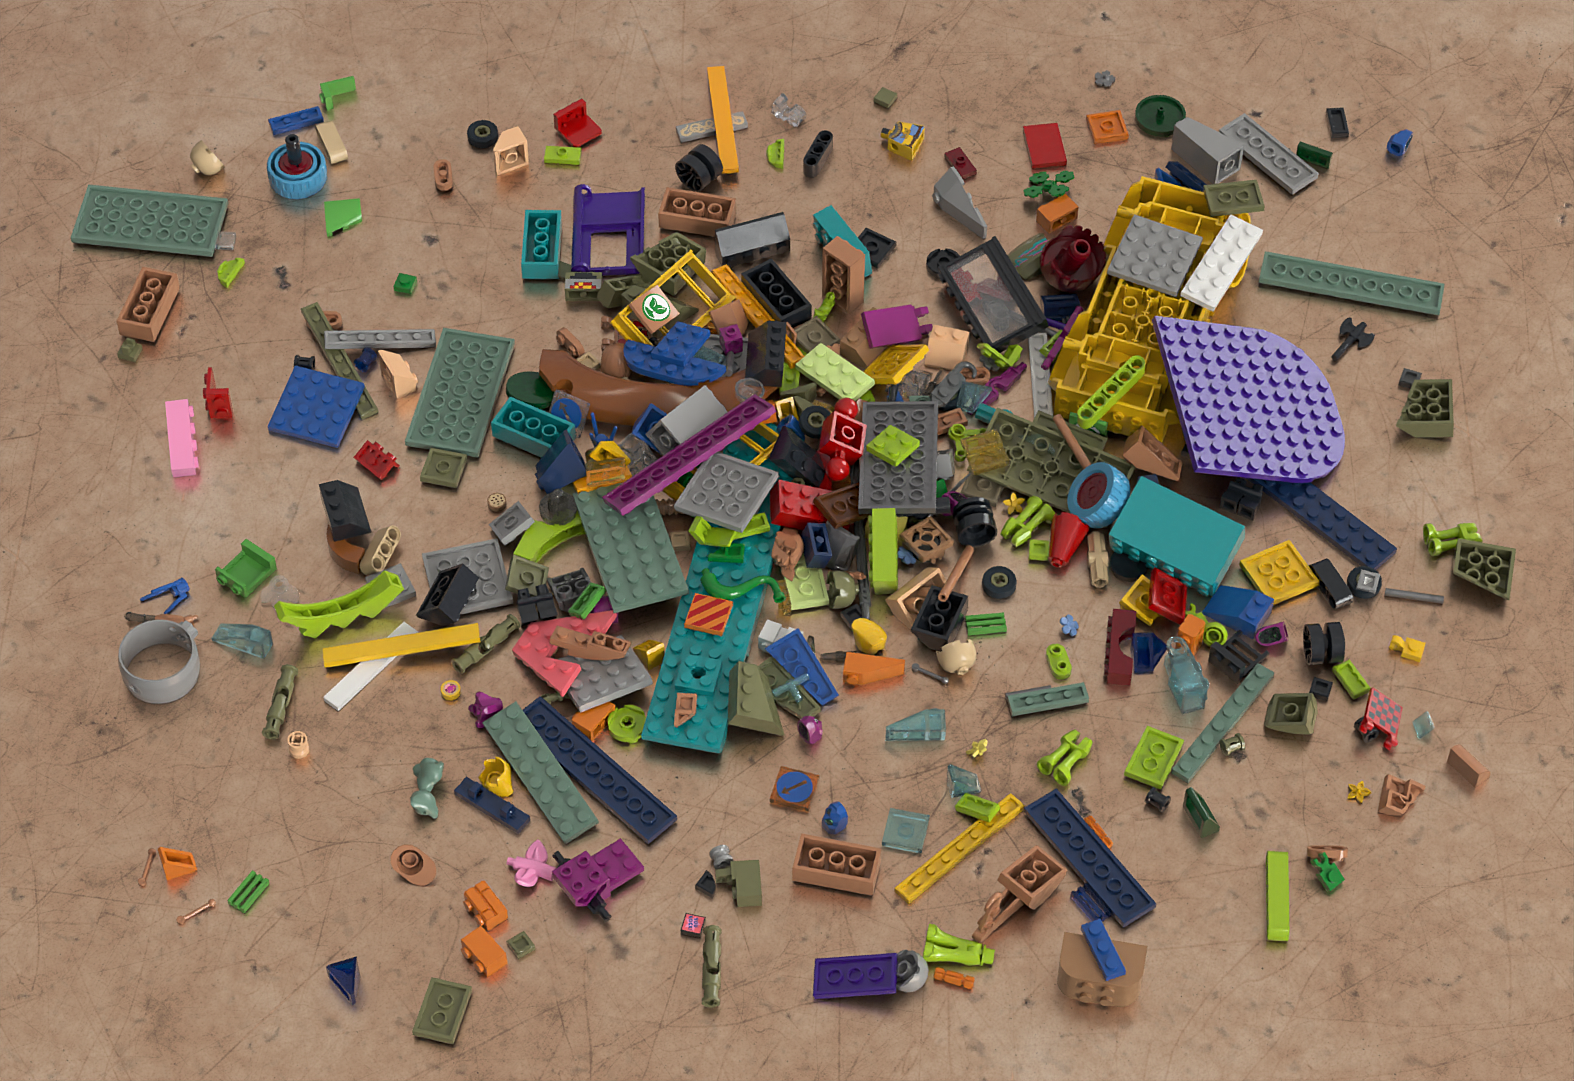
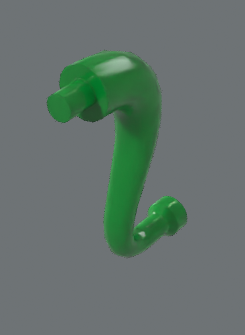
M708 568L701 571L703 575L700 579L701 584L712 597L733 600L741 597L758 585L769 584L774 593L773 599L775 603H782L786 599L777 581L770 576H757L737 586H725L717 580L714 573H710Z

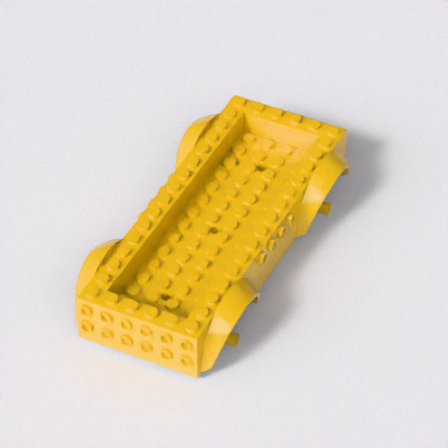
M1144 176L1141 177L1140 181L1131 184L1121 205L1118 206L1116 216L1104 241V251L1108 261L1087 311L1078 314L1068 336L1064 339L1063 346L1051 371L1048 385L1056 392L1054 415L1061 414L1063 418L1069 419L1070 412L1078 413V409L1132 356L1138 355L1145 360V373L1143 377L1099 420L1109 423L1107 430L1131 436L1139 427L1144 426L1161 443L1168 426L1180 423L1152 319L1154 316L1211 322L1209 317L1214 316L1215 310L1212 312L1180 296L1181 291L1230 216L1211 217L1204 192ZM1248 213L1233 214V216L1251 224ZM1134 214L1203 237L1177 297L1107 274L1108 267ZM1248 258L1246 259L1243 266L1237 273L1229 288L1237 286L1242 280L1247 267ZM1122 378V379H1120V380H1121V381H1127L1128 379ZM1101 403L1095 404L1096 406H1102Z

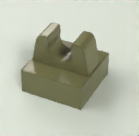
M127 337L117 352L118 358L136 362L143 349L142 344L136 343L135 339Z

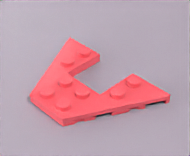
M613 610L588 614L584 620L580 617L571 616L532 622L513 647V654L516 658L522 660L524 665L534 670L539 678L557 690L561 697H564L580 673L581 667L577 663L551 658L558 647L550 644V637L556 626L592 636L594 631L606 634L617 617V613H613Z

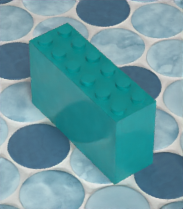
M1141 476L1109 533V543L1114 552L1119 554L1124 552L1129 555L1128 557L1135 562L1140 560L1146 563L1145 566L1153 570L1155 567L1180 580L1188 588H1196L1200 594L1213 597L1245 539V526Z

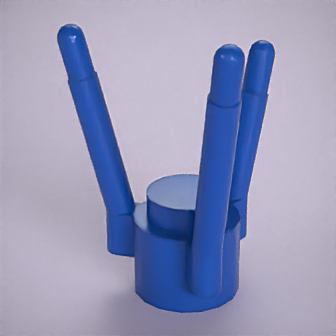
M592 412L590 415L594 435L589 433V436L595 448L600 441H613L617 426H614L609 439L606 435L599 434L596 419Z
M181 577L172 583L151 590V593L140 598V601L150 599L170 590L174 597H179L164 612V614H168L181 600L188 597L186 592L190 588L186 580Z

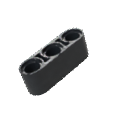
M824 130L819 132L804 156L803 174L806 177H816L833 150V134L830 131Z
M1328 558L1309 565L1320 581L1319 590L1334 610L1353 603L1352 592Z

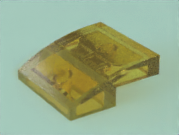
M997 429L961 439V444L973 475L1010 465V460L1003 448V441Z
M625 457L587 462V487L625 482Z

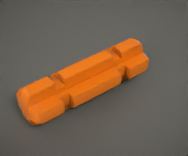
M1093 816L1085 817L1084 821L1110 849L1113 844L1112 840L1106 837L1107 834L1098 823H1095L1096 820Z
M936 967L934 971L935 979L941 981L944 979V982L958 986L962 984L965 988L972 989L975 982L974 977L968 975L964 977V974L951 970L944 971V968Z

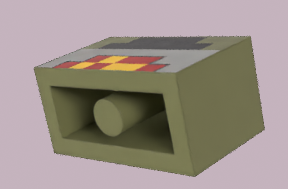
M565 272V301H599L597 295L602 286V272Z

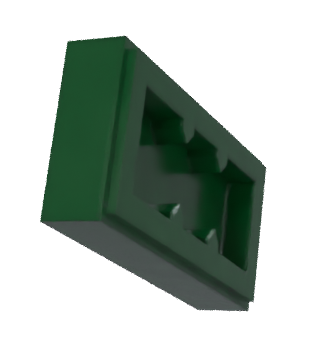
M1300 141L1297 146L1296 155L1302 160L1329 169L1333 153Z

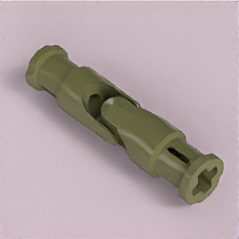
M512 614L507 615L506 620L501 624H496L485 636L480 637L481 642L471 644L464 650L461 656L451 660L455 670L463 674L467 667L471 664H476L488 654L495 644L502 643L507 639L508 634L520 628L518 619ZM478 645L481 649L485 650L483 653L479 652Z
M289 664L282 665L280 669L282 672L281 677L277 680L272 696V705L266 716V727L262 730V735L268 739L274 740L279 738L280 725L283 724L286 716L285 708L289 705L293 692L294 677L298 674V669Z
M709 925L703 929L705 942L703 944L702 989L704 990V997L702 998V1005L713 1008L720 1005L718 990L721 988V965L718 959L721 956L719 936L722 934V929L716 925Z

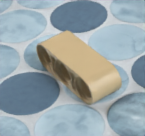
M333 121L315 125L318 139L330 164L347 160L346 148Z
M392 525L376 532L360 562V569L363 574L371 575L384 570L401 537L398 527Z

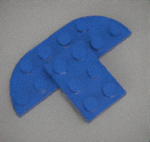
M679 321L676 322L656 347L628 339L623 349L627 366L634 372L678 385L696 386L698 382H705L707 380L712 382L726 372L725 365L693 357L710 337V330Z

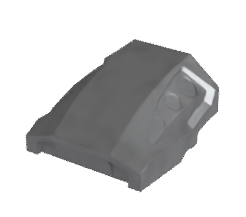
M827 520L826 529L832 557L826 566L832 571H847L850 569L851 563L858 551L860 537L853 535L843 527L834 529Z
M584 568L554 578H547L548 585L557 600L559 609L565 612L569 611L591 582Z

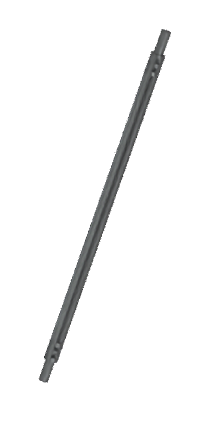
M858 459L852 466L849 465L851 485L860 482ZM864 519L854 522V534L860 537L856 560L857 571L863 572L867 577L863 580L858 579L859 606L862 608V618L870 620L869 607L871 606Z

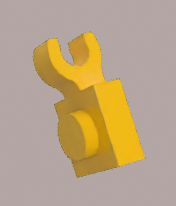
M1393 635L1389 648L1401 651V657L1420 662L1426 643L1408 637L1406 641H1403L1401 637Z

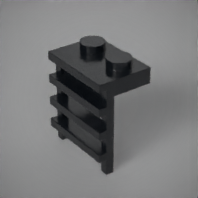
M1241 630L1236 632L1223 645L1215 641L1210 647L1208 662L1237 684L1240 683L1243 677L1248 676V673L1257 663H1262L1269 655L1267 650L1261 655L1240 639L1239 636L1243 633ZM1232 643H1235L1246 653L1252 656L1255 659V661H1252L1245 654L1239 651L1236 647L1232 645Z

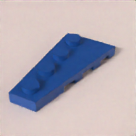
M799 628L765 648L822 706L839 696Z

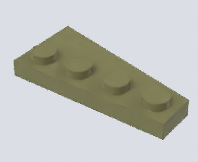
M773 656L758 666L768 677L776 704L799 719H802L804 716L814 717L821 712V707Z

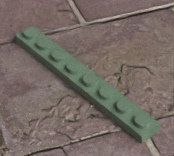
M1257 663L1175 764L1171 773L1189 783L1219 746L1220 739L1227 736L1272 680L1274 672Z

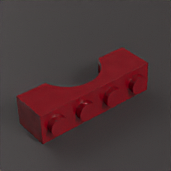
M1113 609L1112 616H1108L1107 628H1111V632H1107L1106 643L1110 644V647L1106 648L1105 660L1109 661L1108 664L1104 665V676H1107V684L1131 685L1133 658L1125 655L1119 646L1125 640L1134 638L1136 611Z

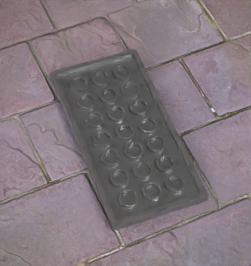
M938 401L863 402L862 423L866 424L867 428L863 455L860 459L859 514H872V509L895 508L896 514L936 513ZM889 425L920 440V446L896 467L866 451V445Z

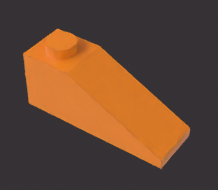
M847 652L843 669V682L863 685L902 675L905 672V660Z

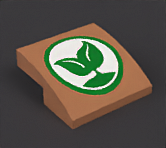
M658 285L629 304V307L650 334L661 329L680 314Z

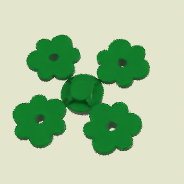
M1044 171L1034 173L1029 178V181L1042 185L1024 189V196L1036 198L1039 194H1042L1043 190L1044 192H1049L1053 197H1061L1065 192L1069 191V187L1064 184L1058 186L1057 182L1068 183L1075 178L1072 171H1062L1060 174L1055 175V181H1047L1050 176Z

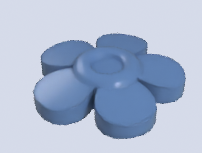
M904 547L898 548V557L901 558L902 562L907 565L910 563L915 564L916 559L910 550H906Z
M1069 614L1062 617L1060 624L1063 625V633L1075 636L1077 634L1076 629L1079 628L1077 621H1073V617Z

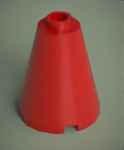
M1061 512V515H1057V513L1053 515L1048 560L1054 567L1061 568L1067 565L1089 531L1090 526L1081 522L1082 520L1077 515L1067 512Z

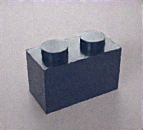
M807 523L800 535L804 542L803 553L806 567L825 569L832 557L826 524Z

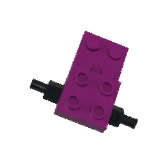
M621 838L592 856L587 851L582 852L573 859L564 858L559 851L552 855L559 864L552 871L553 879L575 906H587L593 914H599L605 922L609 921L612 916L605 909L607 904L604 900L611 896L612 890L644 871L642 863Z

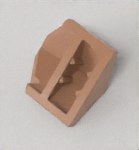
M739 299L708 312L718 335L719 328L735 324L738 325L741 335L745 333L749 321Z

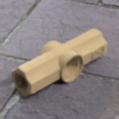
M1098 531L1087 535L1088 568H1090L1091 584L1096 588H1103L1105 585H1108V551H1105L1104 534Z

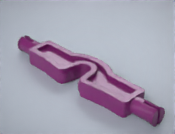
M1077 306L1041 365L1043 370L1049 369L1078 314L1083 312L1082 307Z
M1021 362L1017 367L1012 366L1000 376L991 378L985 384L984 390L972 399V405L966 409V412L972 415L980 404L989 405L997 400L999 392L995 388L1008 391L1021 378V372L1027 368L1026 363Z

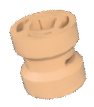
M301 731L292 732L287 738L291 756L297 759L306 757L309 753L306 734Z

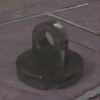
M560 488L545 495L539 504L540 516L543 521L550 525L559 524L560 526L571 522L577 514V505L574 497Z

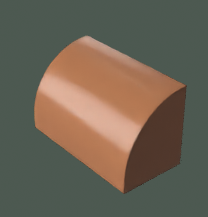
M1461 744L1450 748L1447 762L1471 785L1476 788L1490 778V771Z

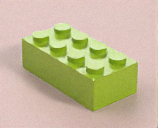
M872 509V515H869L870 588H874L875 595L893 594L898 590L896 509Z

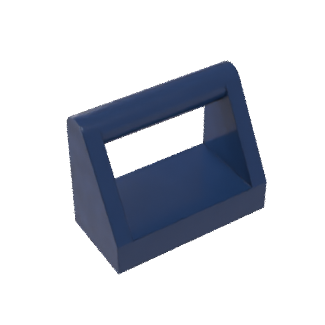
M1077 294L1040 296L1043 314L1046 318L1055 321H1062V318L1066 316L1070 318L1076 307L1080 306Z

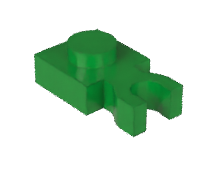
M1321 852L1318 854L1321 858V863L1318 862L1317 858L1310 860V862L1319 870L1316 876L1327 892L1334 889L1345 879L1335 863L1329 864L1328 856L1325 852Z

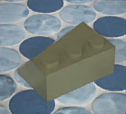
M675 232L660 240L659 244L654 247H648L643 250V253L631 256L630 260L645 280L654 283L690 250L704 264L706 248ZM687 263L682 267L690 278L695 274ZM676 272L659 288L675 296L686 282Z
M634 285L621 294L622 309L648 287ZM666 295L680 314L664 326L670 331L677 321L684 322L697 313L699 309ZM633 311L629 314L633 319H637L643 324ZM660 330L652 334L658 339L663 336Z
M1452 379L1414 380L1396 427L1415 438L1453 437Z
M1458 538L1452 565L1453 574L1509 600L1516 549Z
M738 661L729 672L728 724L783 736L784 731L768 677L757 665Z

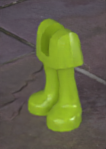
M1031 496L1026 502L1027 506L1015 519L1010 517L1001 530L1000 535L1005 539H1009L1015 534L1011 540L1015 547L1028 541L1031 538L1032 531L1043 521L1052 524V518L1055 514L1054 510L1047 503L1043 505L1042 500L1037 496ZM1033 513H1037L1026 525L1023 524Z
M1431 523L1424 524L1423 526L1424 543L1428 545V552L1431 556H1438L1441 552L1454 549L1458 538L1483 542L1480 534L1477 533L1478 529L1475 523H1461L1455 528L1443 531H1436ZM1450 538H1457V539H1454V540L1442 541V540H1446V539H1450Z
M1074 729L1061 737L1059 748L1050 755L1038 760L1037 768L1045 775H1050L1053 772L1055 781L1062 786H1066L1071 780V767L1078 759L1085 758L1088 755L1093 741L1085 737L1079 745H1076L1075 743L1079 739L1080 733ZM1068 752L1069 755L1056 766L1058 761Z

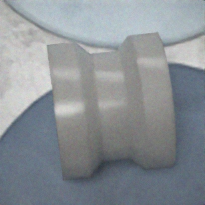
M727 845L716 846L709 852L711 859L714 860L713 865L716 870L731 866L730 861H734L732 856L729 855L730 850Z

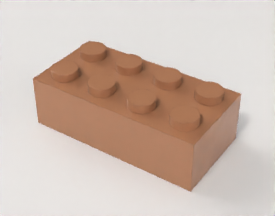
M666 187L658 213L659 228L715 237L716 229L733 225L737 213L736 198Z
M836 236L823 247L822 296L825 298L828 292H833L835 294L834 305L851 314L864 302L865 254L860 249L850 245L848 241Z
M142 267L117 319L120 335L155 342L180 289L176 273Z
M801 833L792 867V881L873 896L881 863V848Z

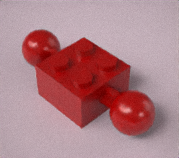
M848 397L841 398L836 402L834 411L823 421L819 452L832 457L826 464L825 472L833 481L844 480L849 474V465L852 466L863 455L867 425L854 419L858 414V405L853 399Z

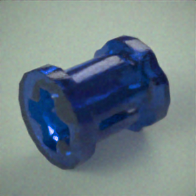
M364 348L360 357L354 360L355 367L363 372L368 371L371 362L377 359V354L371 348Z

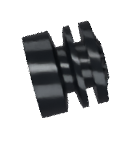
M981 497L967 498L957 503L952 509L957 537L962 545H970L972 547L983 546L990 543L997 536V526L989 500Z

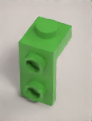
M354 76L320 83L321 93L319 98L321 104H325L326 110L334 109L332 96L356 90Z

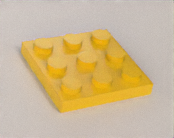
M926 344L888 346L863 372L873 378L875 384H898L902 381V377L912 371L913 366L924 358L929 349Z
M1290 540L1244 558L1239 563L1257 591L1274 599L1273 605L1318 587L1320 583Z

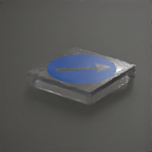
M556 390L549 413L575 424L576 438L578 439L581 437L590 403Z

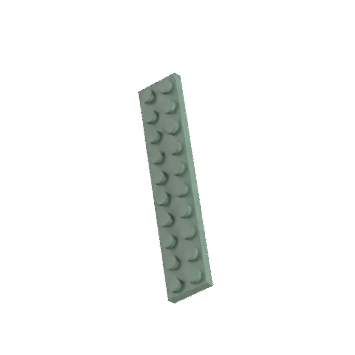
M1267 251L1264 253L1259 283L1434 315L1440 314L1445 286L1444 283Z

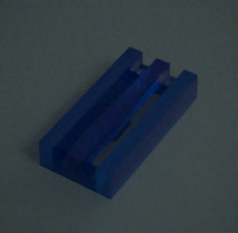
M1087 883L1083 887H1078L1077 891L1071 892L1070 897L1091 921L1098 919L1104 921L1112 916L1109 908ZM1079 895L1083 896V898L1088 902L1089 906L1092 909H1094L1100 917H1097L1093 913V911L1087 906V904L1081 899Z

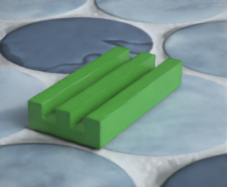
M590 582L569 609L570 615L584 620L605 594V587Z
M1004 612L965 616L968 635L1007 632Z
M252 870L227 900L228 904L245 913L269 885V879H264L262 875H257ZM260 882L261 884H260V885L257 887V889L252 893V890H253V889L256 887V885ZM252 893V895L247 899V901L241 906V903L246 899V897H248Z

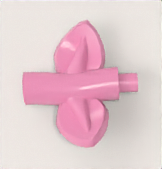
M538 839L529 846L525 858L517 856L516 859L511 857L507 859V865L512 866L513 870L517 871L514 875V880L519 885L534 886L538 876L549 881L554 880L552 871L556 867L545 864L548 854L544 845Z

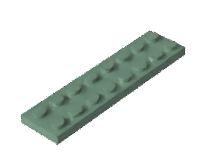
M516 701L483 722V725L565 845L599 823L597 817Z

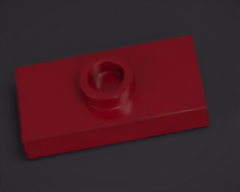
M960 147L944 153L947 162L951 167L954 166L962 179L977 174V169Z

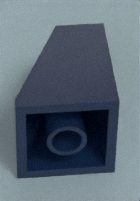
M567 429L561 433L535 465L537 473H535L536 482L541 491L545 490L547 495L588 474L585 461Z

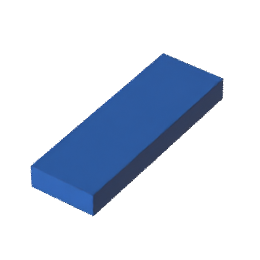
M319 106L270 118L268 122L273 135L322 123L324 119Z

